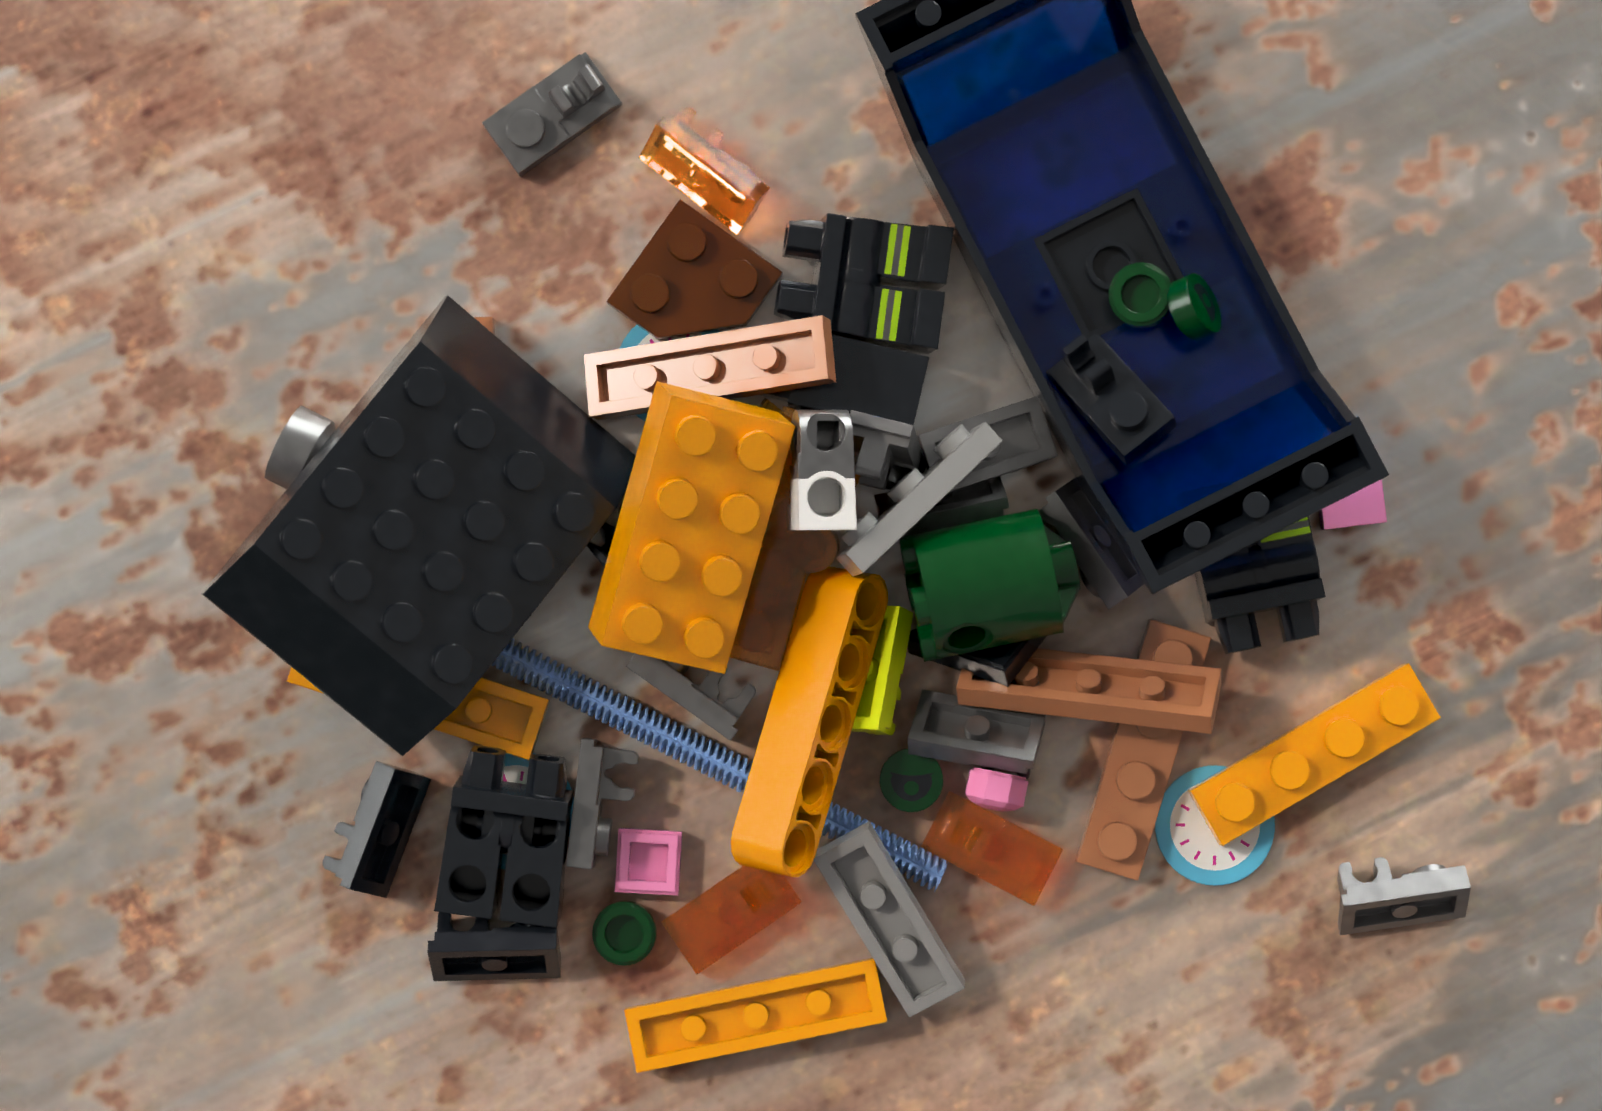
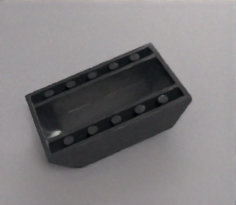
M445 296L201 594L395 752L404 756L460 705L615 511L627 488L636 455L589 417L588 414L452 298Z

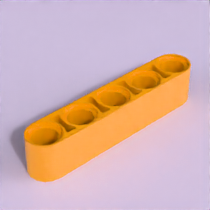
M821 565L816 567L807 578L732 831L731 852L734 860L742 866L789 877H800L812 865L887 609L888 589L885 580L880 575L864 572L852 577L846 569Z

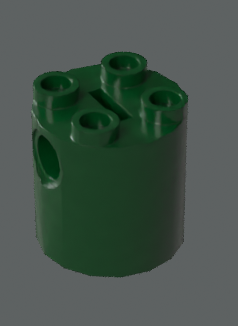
M1038 509L914 534L899 539L905 569L904 577L911 610L915 611L918 624L916 628L924 662L1064 632L1066 617L1079 590H1081L1077 563L1071 542L1065 541L1046 527L1042 522Z

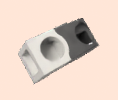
M795 410L791 420L796 427L791 441L792 465H790V504H787V530H857L853 427L849 411Z

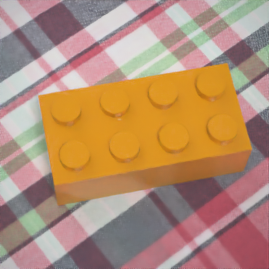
M656 381L588 628L601 646L725 674L796 427L781 413Z

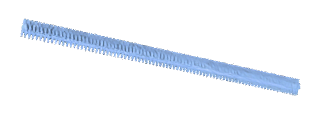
M514 638L511 639L491 664L492 666L496 665V668L499 670L503 669L504 673L508 674L510 672V676H517L518 680L522 681L524 679V683H531L532 687H538V690L542 692L545 690V694H552L553 698L557 699L560 697L559 701L561 702L567 700L566 704L570 706L574 704L573 708L577 710L581 707V712L586 713L588 711V716L592 717L595 715L596 720L602 718V723L607 724L609 722V726H616L618 731L623 729V733L626 735L630 733L631 738L637 736V741L642 742L644 740V744H651L653 749L659 746V752L663 753L666 750L665 755L670 756L673 754L672 759L674 760L680 757V763L684 764L687 761L688 767L694 764V770L698 771L701 768V773L705 775L708 772V777L710 778L715 775V781L719 782L722 779V784L727 785L729 783V788L733 789L737 785V792L745 790L753 761L747 765L748 759L744 757L740 761L741 755L738 753L733 758L734 751L730 750L726 754L727 748L723 746L719 750L720 744L717 742L712 747L713 741L709 739L705 743L706 737L702 735L698 739L699 733L697 732L690 736L691 729L688 728L683 732V725L676 729V721L669 725L670 719L668 717L664 721H662V714L655 718L656 711L653 710L648 714V707L641 711L642 704L638 703L634 707L635 701L632 699L627 703V696L620 700L621 693L618 692L613 696V689L606 693L607 686L605 685L598 689L600 684L598 681L592 686V678L585 682L584 674L577 678L578 671L571 675V668L568 667L566 671H563L564 664L557 668L556 660L549 664V656L542 660L543 653L536 657V650L533 649L528 653L529 646L527 645L522 650L521 642L514 646ZM831 802L821 835L825 836L829 832V839H832L835 835L837 839L867 823L868 820L864 818L861 821V816L856 815L854 817L853 812L847 813V809L844 807L840 810L838 804L833 806V802ZM871 822L896 866L900 868L901 874L903 875L907 872V879L914 875L913 882L916 883L921 879L920 886H924L928 882L927 889L931 890L935 886L936 891L948 865L946 860L943 858L939 860V856H932L930 851L925 853V849L922 847L918 849L916 844L911 845V842L908 840L903 842L904 838L900 836L896 839L897 835L894 833L889 835L890 831L887 829L882 832L881 826L878 825L875 828V824Z

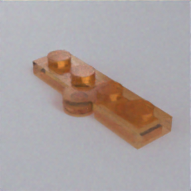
M783 406L781 414L791 422L793 412L800 409ZM791 444L730 654V658L780 671L807 573H817L827 569L835 562L840 549V542L834 530H787V504H790V465H792Z

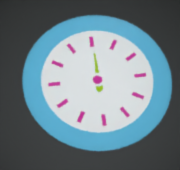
M1226 766L1199 767L1177 778L1164 793L1155 823L1157 842L1166 861L1185 878L1204 885L1231 884L1253 873L1267 857L1275 834V818L1273 816L1224 846L1218 844L1187 790L1225 769Z

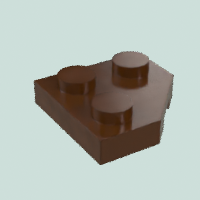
M680 199L606 302L657 340L682 337L687 334L717 329L725 330L747 326L782 277L783 272Z

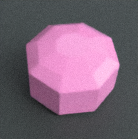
M973 767L972 770L969 769L965 795L971 802L982 808L1001 812L1015 811L1024 806L1028 781H1026V777Z

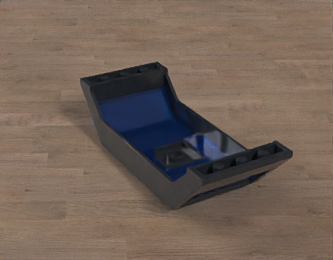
M881 0L855 13L856 20L917 169L947 227H954L953 239L1034 397L1038 396L1043 414L1084 494L1152 595L1389 476L1359 416H1354L1318 369L1141 29L1131 0ZM1139 262L1150 263L1159 267L1165 272L1171 283L1191 273H1196L1207 282L1216 297L1222 318L1221 329L1210 336L1194 341L1180 331L1171 312L1156 326L1144 329L1130 327L1123 323L1111 308L1109 302L1110 284L1114 276L1122 268ZM1081 333L1087 339L1093 334H1099L1175 417L1177 427L1127 466L1046 376V371L1062 359L1061 348Z

